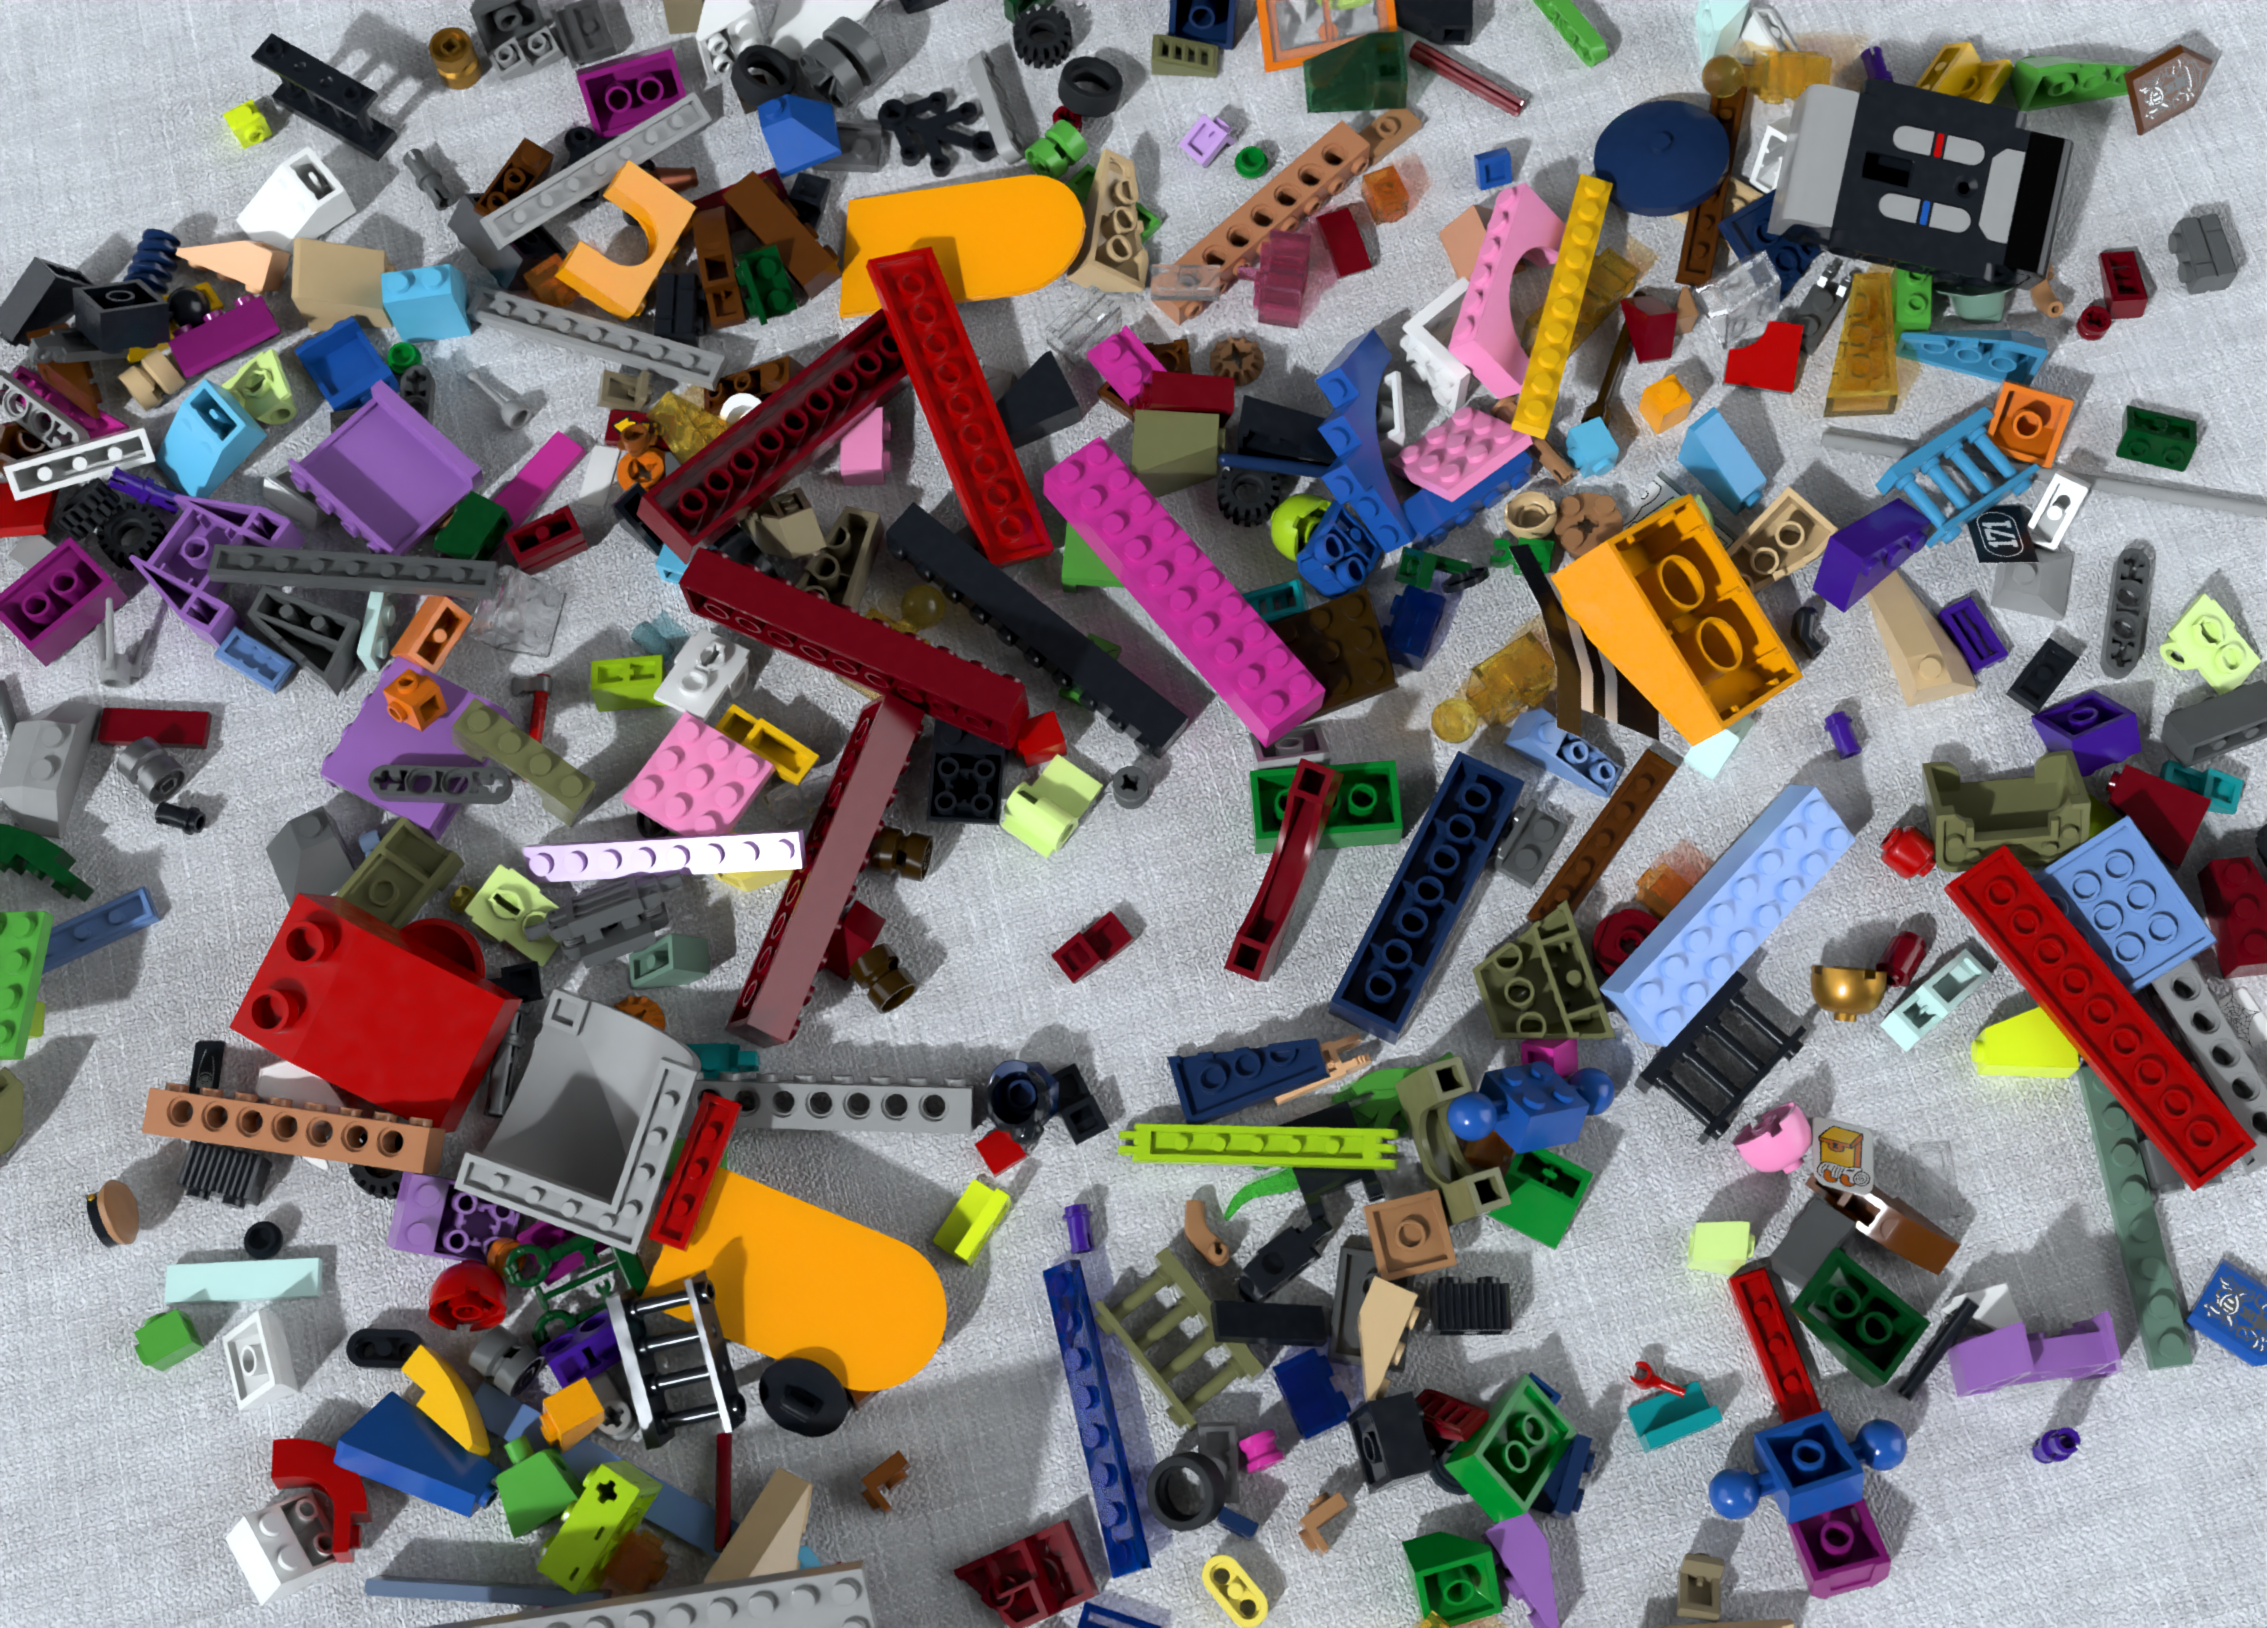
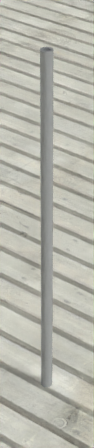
M1824 431L1821 437V445L1896 458H1905L1920 448ZM1967 455L1982 472L2001 474L1988 458ZM1945 457L1939 459V465L1958 467L1951 459L1947 460ZM2011 462L2019 473L2032 466ZM2040 467L2031 480L2051 483L2058 469ZM2065 471L2092 484L2090 489L2267 518V503Z

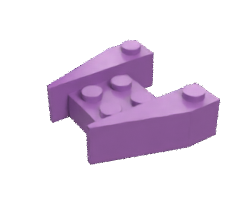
M176 494L173 499L184 511L147 562L131 554L129 559L198 638L219 648L235 626L242 630L246 623L230 605L217 599L227 583L211 582L208 576L215 544L300 549L306 539L291 520L263 506Z
M2103 1311L2089 1320L2075 1322L2072 1324L2073 1328L2061 1330V1335L2047 1338L2046 1332L2026 1334L2024 1322H2018L1984 1335H1970L1958 1338V1344L1947 1351L1957 1397L1993 1393L2006 1386L2072 1378V1382L2106 1378L2123 1371L2110 1311Z

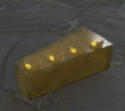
M1609 247L1599 256L1594 255L1567 359L1620 305V301L1636 288L1640 270ZM1544 304L1526 319L1524 329L1519 336L1521 339L1520 345L1528 358H1530Z
M1890 272L1854 274L1823 417L1888 415L1895 412L1898 385Z

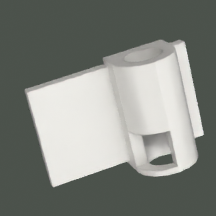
M700 628L696 635H691L674 659L675 665L655 692L654 699L679 711H686L695 718L705 721L723 694L736 698L741 693L749 674L748 657L751 655V651Z

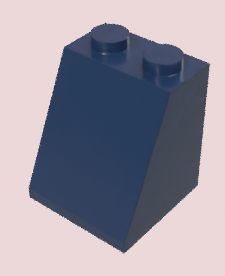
M1170 0L1168 36L1216 45L1218 49L1232 50L1240 0Z

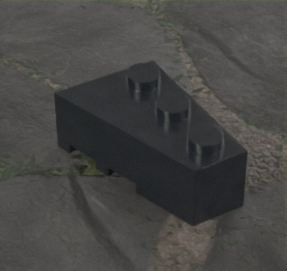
M1244 395L1238 429L1237 454L1331 465L1338 457L1318 430V427L1326 418Z

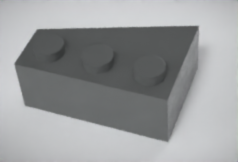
M262 585L247 616L265 637L338 697L359 657L357 655V648L362 631V625L359 620Z

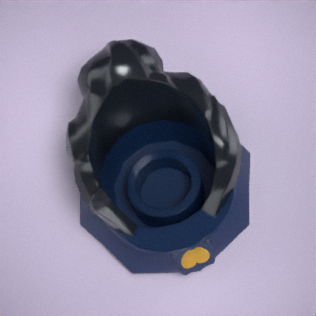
M1016 1059L1004 1061L992 1072L989 1086L985 1092L984 1103L988 1116L999 1131L1010 1133L1013 1142L1017 1144H1033L1039 1141L1043 1135V1126L1058 1112L1059 1082L1040 1062H1024Z

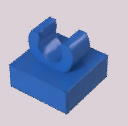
M1506 147L1474 155L1476 184L1481 191L1512 183L1510 152Z

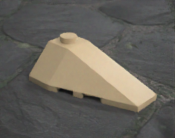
M1788 486L1726 552L1753 594L1817 560L1826 550L1830 536L1840 530Z
M1896 570L1866 594L1907 707L1972 692L1977 689L1965 655Z
M778 1467L708 1572L703 1584L799 1570L801 1560H798L801 1535L806 1531L813 1484Z

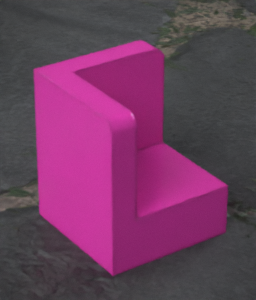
M1577 1039L1525 1040L1521 1043L1522 1065L1544 1060L1557 1074L1565 1079L1578 1070Z

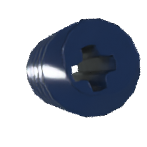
M154 228L146 229L142 234L143 240L138 243V251L133 255V263L129 265L128 274L123 278V281L141 279L154 292L164 295L167 294L168 287L163 283H171L173 276L169 272H174L178 268V265L173 260L178 261L182 259L176 255L177 248H175L181 246V242L178 238L165 231Z

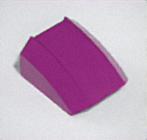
M1863 1497L1861 1501L1789 1525L1786 1521L1811 1596L1827 1599L1831 1596L1866 1587L1872 1588L1889 1576L1891 1559Z

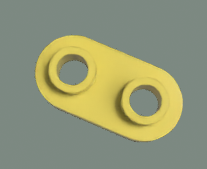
M1216 1555L1205 1563L1202 1570L1203 1585L1230 1619L1242 1628H1255L1259 1626L1266 1618L1268 1612L1267 1599L1237 1561L1227 1555ZM1219 1569H1224L1229 1573L1230 1578L1225 1584H1219L1214 1579V1574ZM1246 1600L1252 1601L1256 1608L1255 1612L1249 1616L1244 1615L1240 1610L1241 1603Z

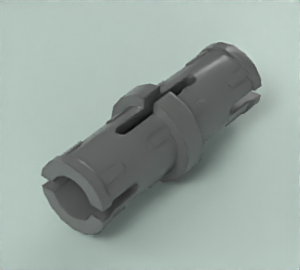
M420 149L410 150L417 160L415 162L407 152L403 156V163L415 176V183L418 188L427 193L437 210L447 209L441 198H444L449 207L452 206L455 200L454 196L441 181L442 176L439 171L430 166Z

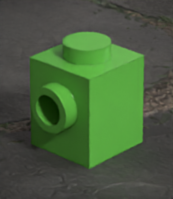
M177 1308L167 1314L159 1313L148 1318L144 1322L145 1326L134 1332L139 1342L135 1346V1350L141 1362L145 1366L149 1365L162 1372L204 1349L190 1316Z

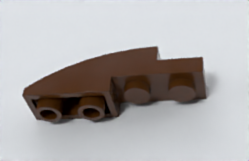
M725 206L694 212L692 214L695 246L712 327L714 330L745 324L747 320L740 285L733 269L737 264Z
M1814 1172L1804 1184L1833 1205V1209L1853 1220L1855 1228L1936 1275L1941 1274L1962 1245L1899 1197L1892 1199L1875 1185H1873L1872 1190L1867 1195L1855 1194L1822 1185L1814 1176Z

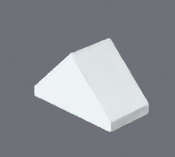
M2007 1283L1955 1296L1944 1303L1941 1311L1953 1316L1965 1298H1970L1980 1307L1967 1325L1983 1334L2021 1322Z

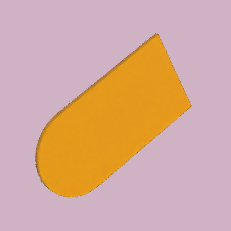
M1022 175L849 200L839 316L841 318L873 315L882 308L866 269L868 259L926 247H932L955 304L1019 296L1042 289L1058 279L1070 267L1080 251L1086 229L1082 206L1075 194L1066 185L1056 179L1042 175Z
M722 1167L718 1169L687 1253L664 1245L641 1299L686 1289L684 1280L697 1271L705 1270L707 1278L711 1280L715 1288L716 1298L714 1304L724 1338L777 1360L788 1357H800L815 1361L830 1370L843 1387L857 1391L890 1389L917 1375L931 1361L939 1346L942 1345L947 1321V1302L942 1283L932 1265L917 1250L890 1236ZM690 1304L662 1311L696 1326Z

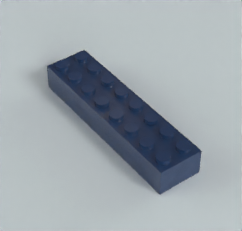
M1457 752L1330 1001L1329 1014L1396 1046L1521 796L1525 781L1465 753Z

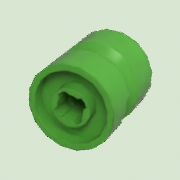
M1058 120L1045 132V138L1039 137L1026 149L1025 157L1037 175L1058 180L1067 172L1068 165L1073 166L1088 152V147L1084 138L1074 126L1065 120Z

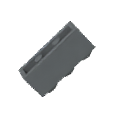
M2263 679L2249 685L2243 684L2233 691L2217 697L2211 696L2198 704L2172 711L2165 715L2160 736L2161 741L2185 769L2267 738V684Z

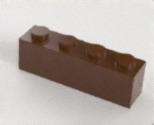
M752 170L722 196L732 213L762 246L771 243L776 244L785 272L812 300L842 275L836 264L840 259L828 244L824 247L817 241L819 235L807 221L803 225L796 218L799 215L797 210L787 199L781 202L776 196L779 192L774 184L767 177L761 179Z

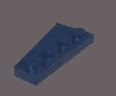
M1316 1038L1268 1044L1267 1047L1234 1048V1051L1214 1053L1210 1051L1197 1053L1198 1055L1181 1057L1179 1055L1167 1057L1188 1125L1209 1123L1330 1077L1320 1042Z

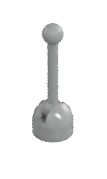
M470 370L467 373V380L470 383H476L502 406L501 417L511 429L519 430L527 425L532 416V411L527 405L516 399L504 400L480 378L478 371Z

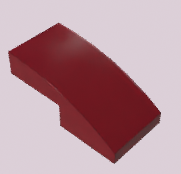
M1348 207L1315 218L1325 250H1329L1338 280L1372 268L1363 240Z
M1109 911L1083 934L1078 932L1051 956L1072 983L1075 984L1112 960L1136 940L1112 911Z

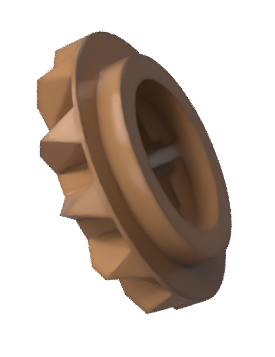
M1229 335L1227 340L1217 341L1216 347L1210 352V369L1213 375L1234 378V386H1244L1252 383L1259 377L1264 367L1263 352L1258 348L1257 342L1247 340L1244 335L1241 338H1233ZM1234 351L1238 353L1240 358H1243L1241 370H1239L1238 365L1234 361H1230Z

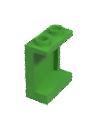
M1067 521L1062 568L1063 592L1077 593L1078 585L1125 588Z

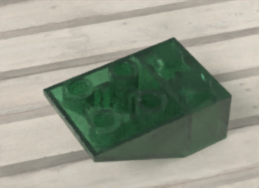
M1402 31L1368 33L1303 61L1307 113L1406 109L1408 74Z

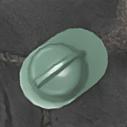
M1942 281L1932 284V291L1950 295L1955 313L1960 319L1975 325L2000 322L2003 318L2005 294L2014 289L2012 284H1992L1987 287L1973 286L1955 281Z

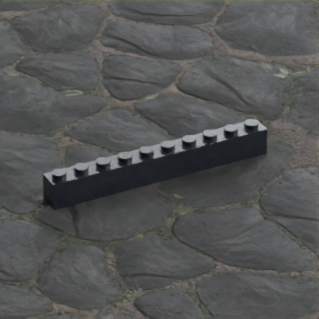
M913 502L886 531L887 549L897 560L901 562L904 560L908 561L915 567L914 570L921 579L928 583L933 581L942 588L943 595L954 604L960 602L969 609L970 616L977 623L983 626L988 624L997 631V637L1009 647L1016 646L1024 653L1023 656L1029 664L1037 669L1040 667L1044 668L1051 674L1053 682L1061 689L1067 690L1070 688L1080 695L1078 700L1085 708L1091 712L1097 710L1107 718V724L1114 731L1120 734L1125 732L1133 738L1135 746L1142 753L1148 756L1153 754L1160 760L1186 730L1189 718L1187 715Z

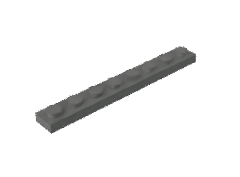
M215 544L208 570L211 582L494 599L499 567L495 561Z

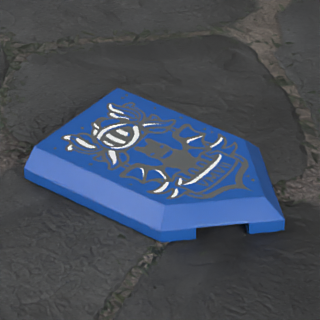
M2222 1258L2184 1322L2252 1367L2267 1365V1286Z

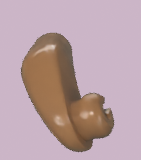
M2048 262L2041 265L2036 263L2030 267V273H2028L2029 291L2033 304L2043 314L2056 318L2062 314L2064 307L2048 283L2055 275L2052 273L2054 268Z
M1186 1201L1184 1235L1187 1242L1210 1265L1222 1266L1226 1264L1230 1258V1249L1226 1243L1208 1228L1205 1218V1201Z

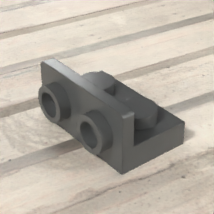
M1532 798L1526 808L1522 806L1517 808L1509 823L1514 827L1508 837L1501 835L1492 851V854L1497 856L1493 869L1529 889L1533 888L1568 827L1536 809L1538 802Z

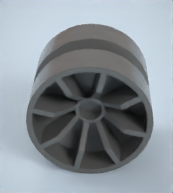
M839 17L823 32L822 39H815L798 56L800 67L808 81L824 98L839 108L848 107L862 94L863 86H870L887 70L886 59L875 40L863 27L847 17Z

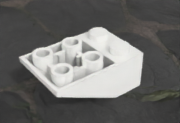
M307 146L279 165L236 221L252 241H263L289 252L291 256L294 250V238L315 240L357 211L344 187L314 151Z

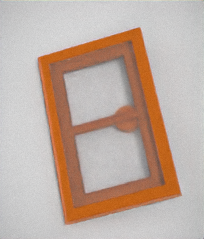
M1256 0L1264 70L1266 73L1399 47L1394 0Z

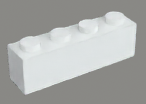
M143 425L4 463L3 469L15 501L112 474L115 466L121 470H126L156 460Z

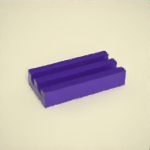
M1971 597L1940 611L1937 615V619L1949 637L1965 655L1974 675L1980 673L1984 668L1992 667L1996 662L2004 661L2008 657V652ZM1961 610L1965 611L1993 655L1990 656L1980 642L1978 634L1973 627H1970L1960 612Z

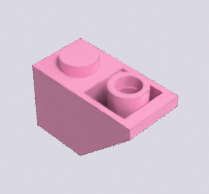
M883 407L873 409L841 438L840 472L844 486L885 485V472H891L892 470L891 451H886V441H892L891 420H885Z

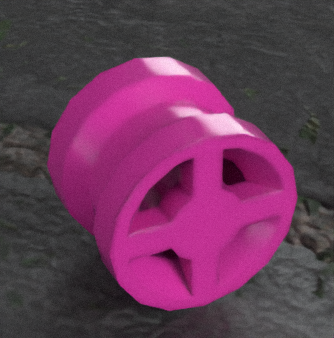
M1274 1429L1262 1431L1238 1442L1240 1451L1247 1456L1248 1463L1246 1467L1249 1474L1265 1470L1285 1460L1283 1451L1278 1450L1275 1440L1277 1436Z

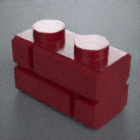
M568 505L554 511L553 514L549 513L504 534L525 578L589 549Z

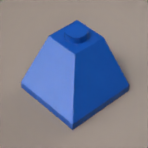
M786 94L757 106L761 130L781 178L842 155L834 109L831 104Z

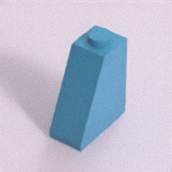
M1712 407L1688 427L1677 460L1736 516L1745 508L1748 510L1753 509L1763 499L1762 490L1767 479L1720 412L1715 407Z

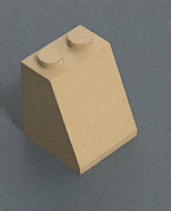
M294 238L291 298L311 332L327 331L338 321L345 320L351 316H354L361 329L392 327V320L383 305L381 273L395 272L397 267L395 264H391L386 252L382 250L306 238Z

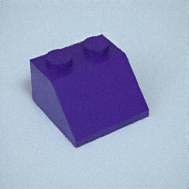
M2094 689L2031 716L2032 723L2049 752L2073 751L2082 777L2090 776L2098 769L2112 763L2122 762L2127 757L2142 751L2136 713Z

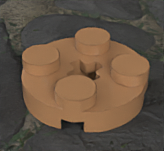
M1585 492L1562 499L1557 509V521L1552 529V536L1556 545L1559 548L1562 547L1570 553V557L1577 560L1601 543L1622 532L1623 518L1615 506L1613 498L1608 495ZM1583 521H1591L1596 527H1593L1592 533H1585V529L1578 527V524H1582Z

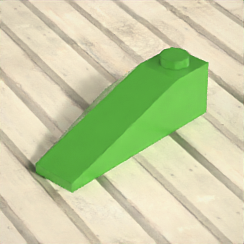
M2056 55L2027 56L2017 60L2014 70L2009 77V83L2018 110L2026 112L2128 95L2124 73L2138 65Z

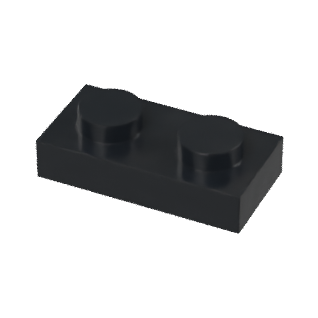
M2048 638L2010 687L2006 695L2036 715L2078 661L2079 657L2051 638Z

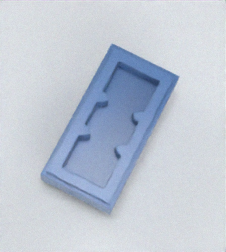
M236 626L214 653L216 659L275 695L296 668L295 662Z

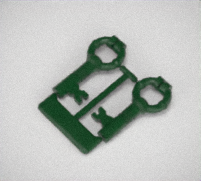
M579 1234L547 1249L535 1244H520L508 1254L505 1265L502 1266L504 1274L507 1275L508 1283L519 1287H536L534 1289L543 1310L546 1311L536 1321L534 1330L531 1332L537 1349L539 1350V1347L551 1341L545 1328L549 1321L562 1319L565 1321L567 1330H570L596 1313L608 1308L605 1299L614 1293L610 1291L612 1287L608 1278L603 1280L605 1284L603 1286H600L599 1282L594 1284L598 1294H601L602 1302L577 1314L563 1309L549 1310L548 1299L617 1268L620 1269L627 1287L635 1286L637 1296L641 1297L649 1278L638 1252L632 1254L610 1246L616 1260L615 1262L544 1293L538 1285L548 1276L552 1263L562 1259L564 1256L567 1257L569 1254H573V1252L580 1251L585 1256L583 1260L587 1269L592 1267L590 1264L592 1261H595L596 1264L601 1263L597 1253H593V1244L599 1241ZM525 1253L535 1254L536 1260L541 1266L539 1272L530 1278H523L516 1259L519 1256L525 1255Z

